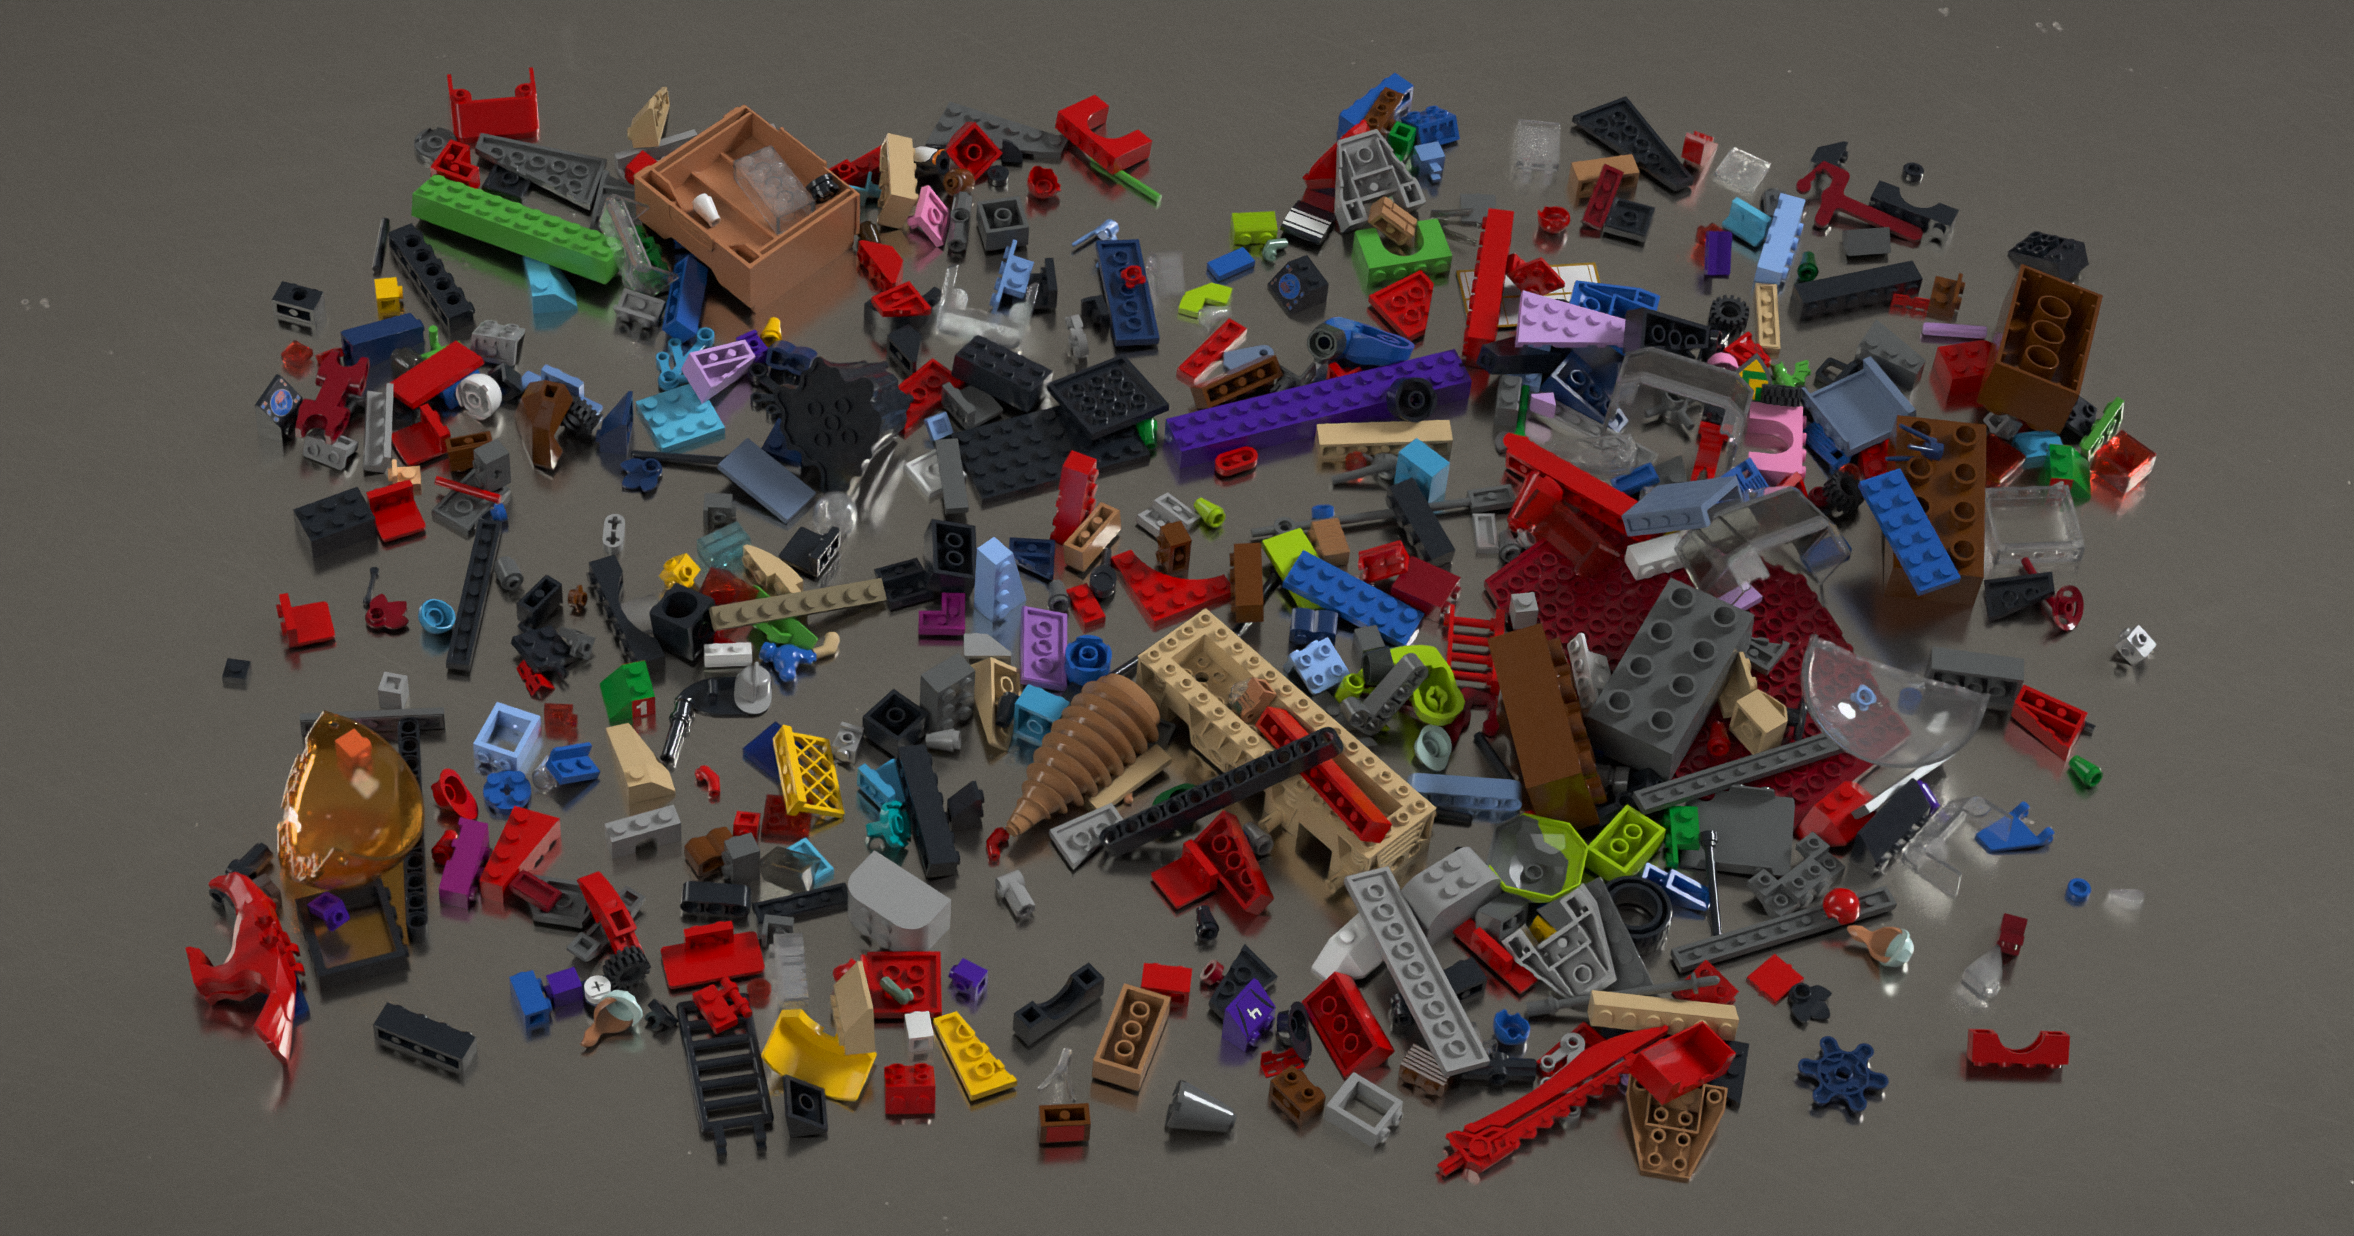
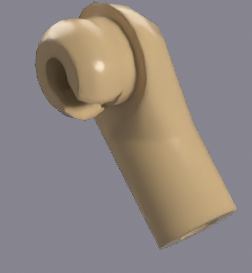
M836 632L826 633L823 645L812 649V652L817 654L816 659L832 655L836 652L840 642L839 635Z

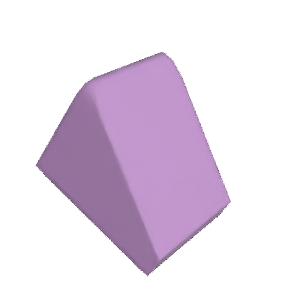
M1531 394L1530 411L1554 418L1556 409L1554 394Z

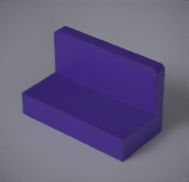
M1706 231L1704 274L1730 275L1732 232Z

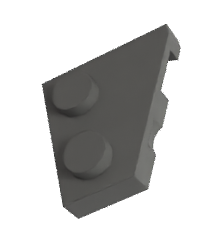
M1751 637V644L1745 653V658H1749L1751 668L1767 676L1789 649L1790 643L1787 641H1783L1782 644L1769 643L1768 638Z

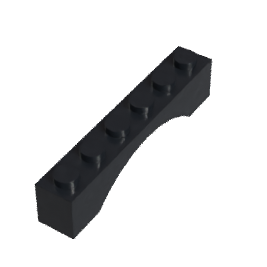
M615 554L589 562V572L586 573L590 586H594L596 599L598 602H602L606 619L611 620L614 636H619L620 647L623 653H627L628 663L645 660L649 675L664 671L665 654L657 638L638 629L628 620L621 608L619 597L624 586L623 570Z

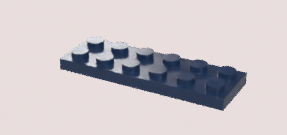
M1139 239L1096 241L1095 248L1107 307L1110 313L1115 346L1159 344L1160 337ZM1129 266H1140L1142 275L1146 277V282L1144 284H1137L1131 289L1127 288L1125 279L1121 277V272Z

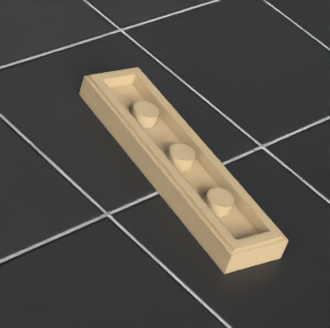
M1755 283L1757 343L1763 348L1764 353L1779 354L1780 331L1777 284Z
M1155 744L1144 754L1136 758V762L1133 765L1125 766L1122 776H1111L1112 783L1109 787L1099 785L1096 797L1092 798L1085 795V802L1094 810L1110 803L1114 806L1126 795L1132 793L1172 763V758L1158 744Z

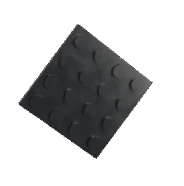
M1124 354L1047 383V391L1091 441L1169 411V403Z

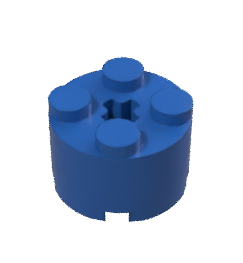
M1082 635L1067 645L1064 669L1069 685L1071 682L1084 686L1087 682L1097 681L1100 677L1110 673L1112 651L1109 645L1107 646L1103 643V639L1094 635Z

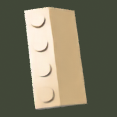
M857 961L834 985V995H830L831 1010H833L836 1034H838L839 1046H844L845 1055L875 1052L873 1005L863 962Z

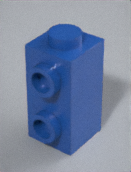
M533 970L519 972L509 977L510 992L525 1028L529 1029L550 1022L549 1012L552 1011V1005L549 998H544L543 996L544 986L541 978L536 979Z

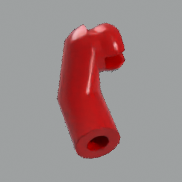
M1003 827L995 828L986 840L990 860H998L1000 858L999 844L1000 842H1006V839L1008 840L1010 834Z

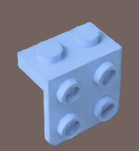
M1328 637L1319 642L1318 640L1311 642L1301 651L1296 650L1287 656L1288 660L1283 665L1287 674L1297 670L1312 695H1317L1341 683L1343 678L1350 674Z

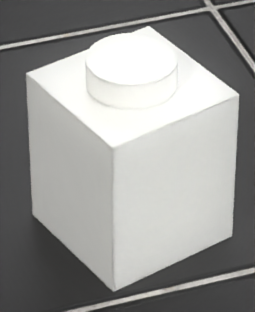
M915 1011L910 1014H904V1031L908 1051L932 1050L934 1034L929 1011Z

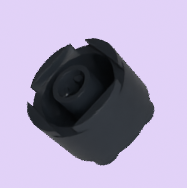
M1401 377L1395 379L1388 389L1386 397L1387 410L1399 420L1421 422L1434 413L1437 406V394L1431 383L1423 378Z

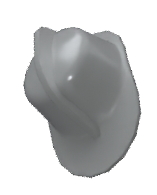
M759 662L745 667L735 679V703L739 709L749 714H760L766 711L772 699L770 674L765 668L759 666Z

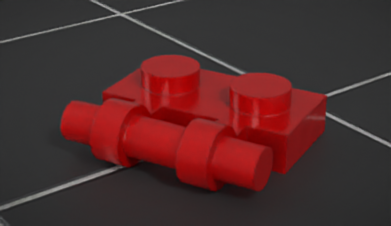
M729 977L721 979L720 983L724 988L719 991L712 984L692 994L693 1002L716 1034L737 1025V1015L742 1013L744 1018H749L753 1014L750 1009V1003L745 997L743 998L740 995L739 987L735 982H731ZM731 998L734 1004L729 1006L725 1000Z

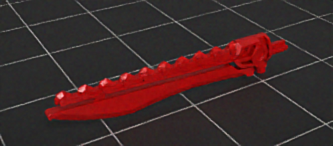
M1664 1025L1662 1027L1633 1031L1600 1042L1582 1051L1567 1066L1527 1095L1474 1123L1465 1125L1463 1132L1453 1131L1447 1133L1445 1138L1449 1141L1455 1153L1437 1164L1440 1174L1446 1177L1463 1165L1466 1169H1471L1478 1174L1482 1173L1513 1153V1150H1517L1521 1145L1519 1143L1520 1139H1534L1537 1135L1536 1129L1551 1128L1554 1124V1117L1567 1118L1571 1112L1570 1107H1584L1588 1095L1601 1096L1604 1091V1085H1617L1621 1079L1619 1075L1629 1074V1070L1638 1053L1635 1055L1634 1053L1665 1036L1668 1032V1026ZM1623 1059L1625 1060V1061L1619 1063L1618 1065L1614 1066L1613 1068L1607 1070L1606 1072L1602 1073L1601 1075H1599V1076L1595 1077L1594 1079L1590 1080L1589 1082H1587V1083L1583 1084L1582 1086L1578 1087L1577 1089L1571 1091L1570 1093L1566 1094L1565 1096L1559 1098L1558 1100L1554 1101L1553 1103H1551V1104L1547 1105L1546 1107L1540 1109L1539 1111L1535 1112L1534 1114L1528 1116L1527 1118L1523 1119L1522 1121L1516 1123L1515 1125L1511 1126L1510 1128L1506 1129L1508 1126H1510V1125H1512L1513 1123L1519 1121L1520 1119H1522V1118H1524L1525 1116L1531 1114L1532 1112H1534V1111H1536L1537 1109L1543 1107L1544 1105L1550 1103L1551 1101H1553V1100H1555L1556 1098L1562 1096L1563 1094L1567 1093L1568 1091L1574 1089L1575 1087L1579 1086L1580 1084L1586 1082L1587 1080L1591 1079L1592 1077L1598 1075L1599 1073L1603 1072L1604 1070H1606V1069L1610 1068L1611 1066L1617 1064L1618 1062L1622 1061Z

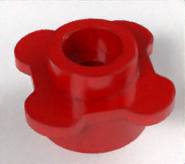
M1129 266L1121 272V277L1125 279L1127 288L1131 289L1137 284H1144L1146 282V277L1142 275L1140 266Z

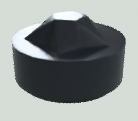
M1001 165L992 166L988 170L987 179L992 185H1005L1009 181V170Z

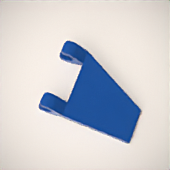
M2023 801L2011 812L1976 833V838L1990 852L2047 845L2053 841L2055 832L2050 827H2047L2036 836L2020 820L2028 816V810L2030 809V806Z

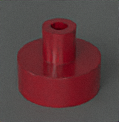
M1217 960L1210 961L1203 968L1200 979L1208 985H1212L1215 982L1220 984L1225 977L1222 974L1224 966Z

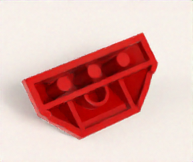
M1364 119L1360 121L1359 124L1353 126L1339 140L1371 131L1367 121ZM1337 142L1302 177L1307 188H1335Z
M1844 781L1812 807L1793 835L1802 840L1811 832H1814L1830 847L1846 846L1856 838L1857 832L1877 813V810L1875 809L1858 820L1853 817L1851 812L1874 796L1857 782Z

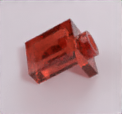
M544 704L545 725L567 726V736L572 737L573 728H577L578 714H574L573 704Z

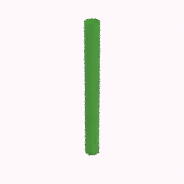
M1090 157V160H1091V161H1093L1094 163L1098 164L1096 161H1094V160ZM1123 170L1113 174L1155 202L1161 200L1162 195Z

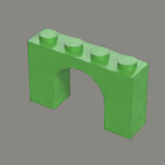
M1438 218L1417 221L1415 238L1420 251L1410 256H1398L1387 251L1381 243L1376 228L1355 231L1353 247L1367 283L1401 279L1419 270H1422L1424 274L1450 271L1452 253Z

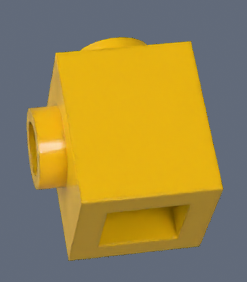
M397 277L374 279L378 314L400 312L399 299H403L402 286H398Z

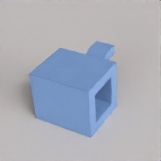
M1439 142L1414 146L1413 155H1411L1412 167L1416 168L1419 176L1429 174L1432 183L1440 182L1441 177L1439 174L1444 169L1445 154Z

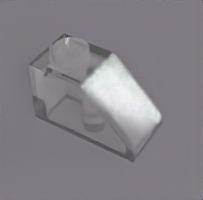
M1997 944L1964 971L1961 984L1981 1001L1985 1000L1988 996H1995L2001 988L1999 985L2003 975L2001 947Z

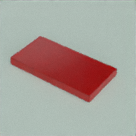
M454 341L391 381L390 383L394 384L393 396L414 410L484 364L483 358L458 341Z
M935 359L929 360L898 385L899 389L906 395L911 394L914 397V401L909 405L906 412L907 420L905 427L900 432L904 435L907 434L942 405V385L950 382L955 389L961 390L965 387V382L951 376L952 371Z

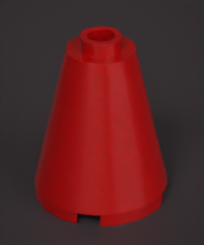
M1531 471L1525 477L1507 518L1508 527L1514 533H1517L1519 528L1523 531L1529 530L1565 500V497L1562 498L1564 493L1562 488L1549 476L1546 475L1545 478L1538 476L1540 472Z

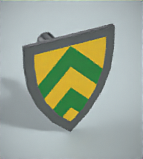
M1758 353L1754 354L1723 380L1737 397L1747 403H1750V401L1760 402L1762 384H1773L1770 372Z

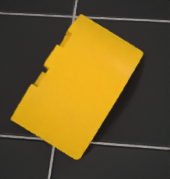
M802 1009L781 1010L761 1054L764 1062L780 1076L787 1074L824 1088L825 1097L843 1101L857 1100L877 1053L845 1055L844 1046H839L838 1034L833 1037L824 1033V1027L813 1021Z

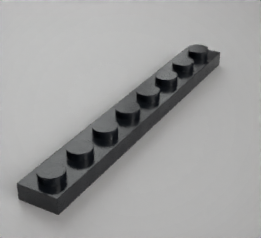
M479 519L446 659V668L470 671L501 535L502 521Z

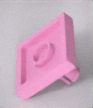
M927 185L921 187L915 215L908 216L907 223L911 226V229L921 227L935 246L938 247L944 245L951 212L931 187Z

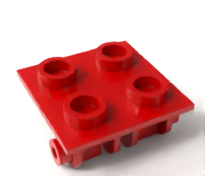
M1707 960L1693 972H1695L1696 978L1718 976L1720 982L1717 985L1698 988V994H1694L1693 989L1671 992L1679 1000L1734 1005L1736 1002L1734 997L1739 993ZM1691 974L1685 980L1691 979Z

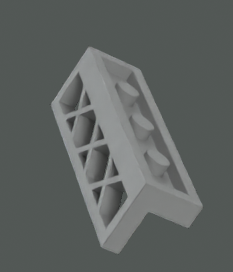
M693 129L661 139L659 147L631 148L614 153L615 170L619 177L626 180L624 178L626 166L642 150L659 161L697 136V133Z
M387 383L383 393L367 391L363 470L385 473L391 458L394 384Z

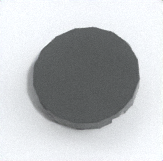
M437 127V130L428 128L418 133L415 137L414 150L421 160L434 163L449 140L457 141V139L450 130Z

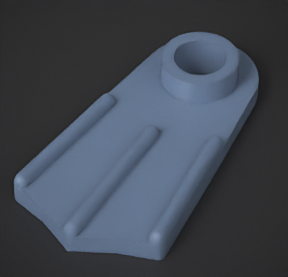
M1260 345L1224 352L1223 366L1231 370L1261 357L1262 354L1274 355V351L1270 346Z

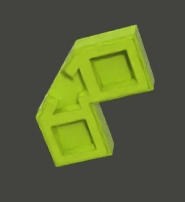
M1209 283L1187 291L1182 297L1178 313L1199 318L1205 303L1226 308L1233 288Z

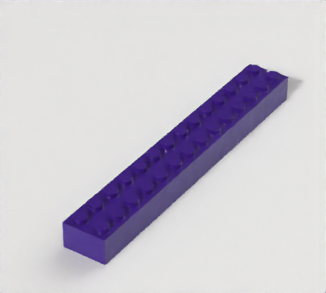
M1455 349L1167 418L1165 421L1164 437L1179 468L1182 469L1214 461L1219 454L1244 446L1259 450L1312 437L1316 434L1317 424L1368 423L1394 417L1387 410L1386 397L1391 384L1395 379L1401 377H1418L1429 381L1437 394V406L1469 398L1472 380L1465 367H1462L1463 363Z

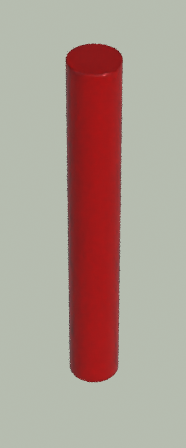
M440 476L435 478V485L499 504L502 498L500 494Z

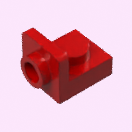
M737 811L733 823V837L751 832L757 843L761 813Z

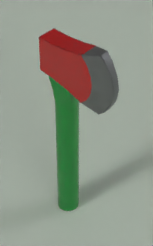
M1522 385L1515 433L1502 431L1495 439V446L1499 452L1506 453L1521 437L1529 440V437L1525 436L1530 392L1528 385Z

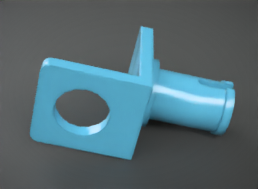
M870 171L864 188L849 185L860 194L861 206L865 205L866 198H869V196L880 198L882 190L879 189V185L873 184L871 181L872 172Z

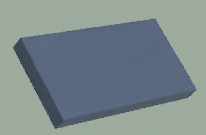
M746 438L717 467L718 470L785 524L816 496L815 491L749 438Z

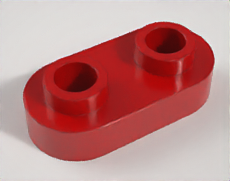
M1248 446L1221 453L1215 459V470L1221 475L1229 476L1254 468L1257 464L1258 453L1254 448Z

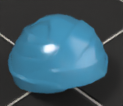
M427 600L419 608L418 620L424 630L429 633L438 635L448 632L455 623L454 610L442 600Z

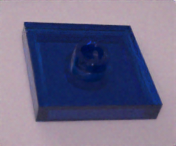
M776 721L743 748V754L775 779H778L780 775L772 739L782 726ZM794 741L795 745L800 750L804 749V747L799 742Z

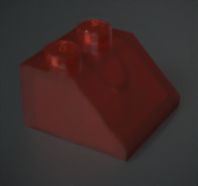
M710 567L699 590V593L714 598L715 606L755 600L759 590L730 571Z

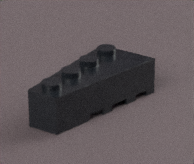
M1644 307L1626 311L1623 354L1682 352L1708 348L1710 326Z

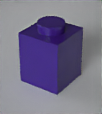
M575 967L546 975L547 985L544 986V993L549 1000H552L554 1008L583 1000L582 984Z

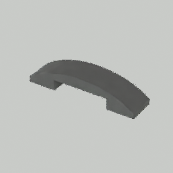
M626 885L618 895L633 919L643 905L645 896ZM595 923L585 934L580 932L566 947V950L587 962L598 956L611 944L602 924Z

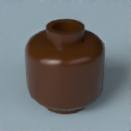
M952 169L945 174L943 186L946 193L953 197L960 191L970 194L975 187V179L973 174L967 169Z

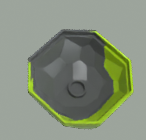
M1521 813L1495 825L1486 864L1502 880L1500 887L1504 892L1529 903H1549L1580 886L1589 847L1570 823Z

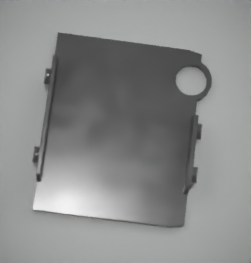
M1735 784L1731 785L1729 791L1716 792L1714 798L1710 801L1704 802L1697 798L1685 802V806L1698 807L1699 832L1707 830L1717 832L1718 843L1716 848H1714L1716 871L1756 875L1765 869L1774 877H1783L1790 872L1795 811L1794 798L1775 796L1774 789L1769 787L1757 788ZM1700 845L1699 851L1681 850L1680 867L1706 869L1705 852Z

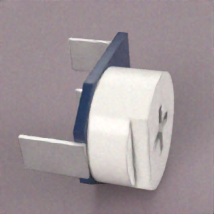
M605 975L592 976L587 980L581 981L586 1002L595 1007L600 1003L601 997L612 992L611 984Z

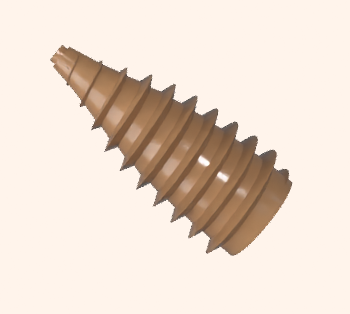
M1112 673L1100 677L1097 681L1087 682L1083 686L1082 692L1073 697L1071 706L1064 708L1061 713V719L1054 721L1051 726V732L1043 737L1042 747L1035 750L1033 755L1034 763L1027 767L1028 780L1022 783L1023 795L1017 800V806L1005 827L1011 836L1022 835L1032 826L1035 827V824L1043 819L1050 820V815L1054 812L1066 814L1068 811L1066 804L1068 803L1078 807L1083 806L1084 800L1082 795L1092 798L1098 795L1097 786L1109 787L1112 783L1111 776H1122L1124 773L1123 765H1133L1136 762L1135 754H1144L1148 748L1147 743H1154L1158 740L1159 733L1156 726L1160 722V714L1153 700L1140 686L1122 675Z

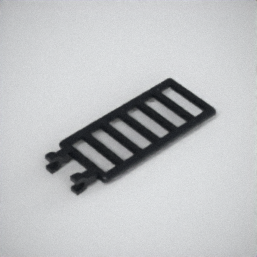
M740 993L750 1003L749 995L747 993ZM731 998L725 1000L728 1005L734 1004ZM693 1000L677 1003L676 1011L700 1130L702 1132L713 1131L717 1157L727 1155L724 1129L752 1125L757 1151L767 1149V1136L763 1124L772 1122L774 1114L753 1014L749 1018H744L742 1013L736 1016L738 1024L745 1023L746 1033L693 1041L692 1030L711 1028L706 1019L688 1020L687 1011L698 1009ZM749 1043L751 1053L696 1061L695 1050ZM753 1063L755 1073L700 1081V1070ZM751 1083H757L759 1093L704 1101L703 1091ZM757 1103L762 1105L763 1114L708 1121L707 1111Z

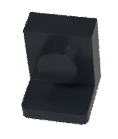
M1097 295L1081 299V315H1092L1094 322H1098L1100 330L1108 329L1110 313L1103 296Z
M1711 396L1709 404H1704L1702 416L1706 417V422L1721 426L1723 424L1731 425L1732 429L1735 409L1714 405L1715 397Z

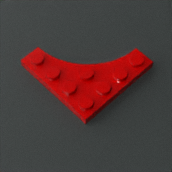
M1132 550L1111 557L1112 566L1153 627L1231 598L1230 582L1224 574L1208 579H1181L1152 569L1142 562Z

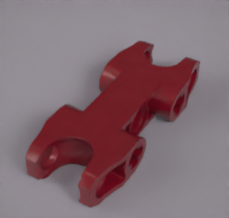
M332 350L322 361L316 375L315 384L321 387L316 400L305 398L299 407L295 426L296 437L304 438L309 430L322 428L325 429V444L333 445L344 433L349 421L350 409L344 407L349 395L361 396L366 387L370 368L369 358L361 357L357 364L344 367L340 365V351Z

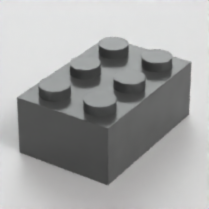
M959 653L921 674L919 706L929 713V729L933 733L951 729L955 724L962 720H967L973 714L976 670Z

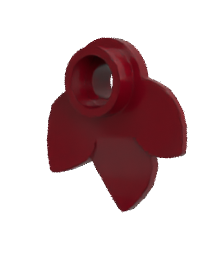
M384 594L374 597L370 601V609L365 615L366 624L372 628L386 627L389 629H399L409 623V620L404 616L407 602H388Z

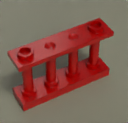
M1450 604L1449 613L1444 614L1443 627H1447L1445 661L1450 668L1451 661L1487 665L1488 668H1491V672H1487V674L1452 670L1455 680L1486 683V686H1490V694L1499 696L1500 686L1491 654L1484 656L1452 652L1453 643L1488 647L1490 650L1488 638L1453 634L1454 626L1483 628L1493 632V636H1489V638L1504 634L1505 610L1496 609L1495 618H1490V620L1454 616L1455 605Z

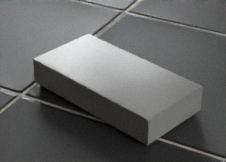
M1495 513L1472 514L1476 554L1499 553Z

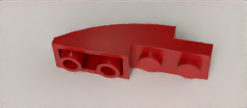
M882 145L852 162L845 159L829 170L848 185L856 187L865 185L870 171L872 172L871 181L873 182L879 178L880 148Z
M598 871L577 879L596 923L602 924L615 954H617V950L623 951L624 947L627 946L629 949L631 946L642 949L635 935L637 927L618 893L602 873Z

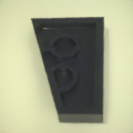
M2052 571L1984 580L1989 623L2055 596Z
M1244 944L1226 976L1222 979L1209 1000L1208 1006L1224 1020L1225 1009L1253 978L1257 979L1263 989L1266 990L1277 981L1278 976Z

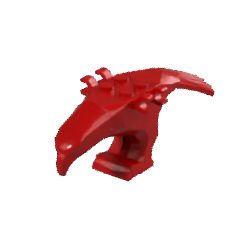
M238 872L217 876L208 883L209 887L228 895L236 909L237 918L234 927L232 949L225 962L214 967L210 959L199 948L186 947L194 985L200 994L205 996V1000L210 1005H214L217 1001L225 998L243 1001L259 992L269 995L253 1027L258 1036L270 1049L273 1056L281 1064H288L292 1043L293 1019L295 1017V974L299 973L302 977L306 975L303 964L296 963L293 955L300 956L299 947L297 944L291 943L287 932L283 931L275 912L276 904L249 877Z

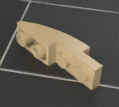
M748 544L743 546V565L746 569H750L753 572L757 583L762 584L767 591L775 588L778 595L803 591L802 578L786 563L757 547Z

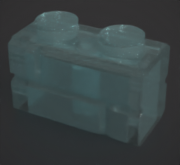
M738 521L697 539V552L710 570L716 567L721 568L737 557L742 558L743 546L751 545V539Z

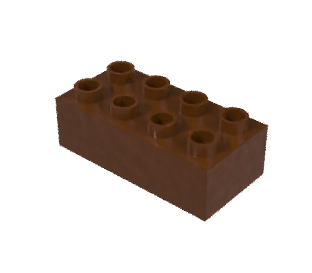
M2021 264L2001 306L1976 402L1983 404L1989 412L1995 415L2008 414L2024 420L2029 427L2036 431L2045 432L2049 430L2060 435L2080 395L2103 295Z
M1897 415L1888 442L1887 457H1914L1909 459V461H1887V472L1901 469L1961 579L1959 583L1918 596L1885 537L1883 596L1974 606L1984 579L1986 425ZM1899 424L1910 427L1929 437L1937 438V443L1944 445L1941 460H1932L1931 462L1928 458L1923 457L1920 451L1908 449L1907 446L1909 444L1922 446L1924 442L1928 441L1899 428Z
M1542 623L1488 638L1526 790L1536 816L1568 822L1575 830L1600 824L1595 805L1605 803L1607 799L1600 776L1597 774L1596 758L1590 739L1587 737L1585 718L1580 702L1577 700L1575 681L1570 665L1567 663L1560 637L1547 640Z

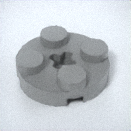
M1079 314L1065 317L1067 330H1070L1068 342L1070 348H1073L1075 359L1088 357L1086 334L1083 333V323Z

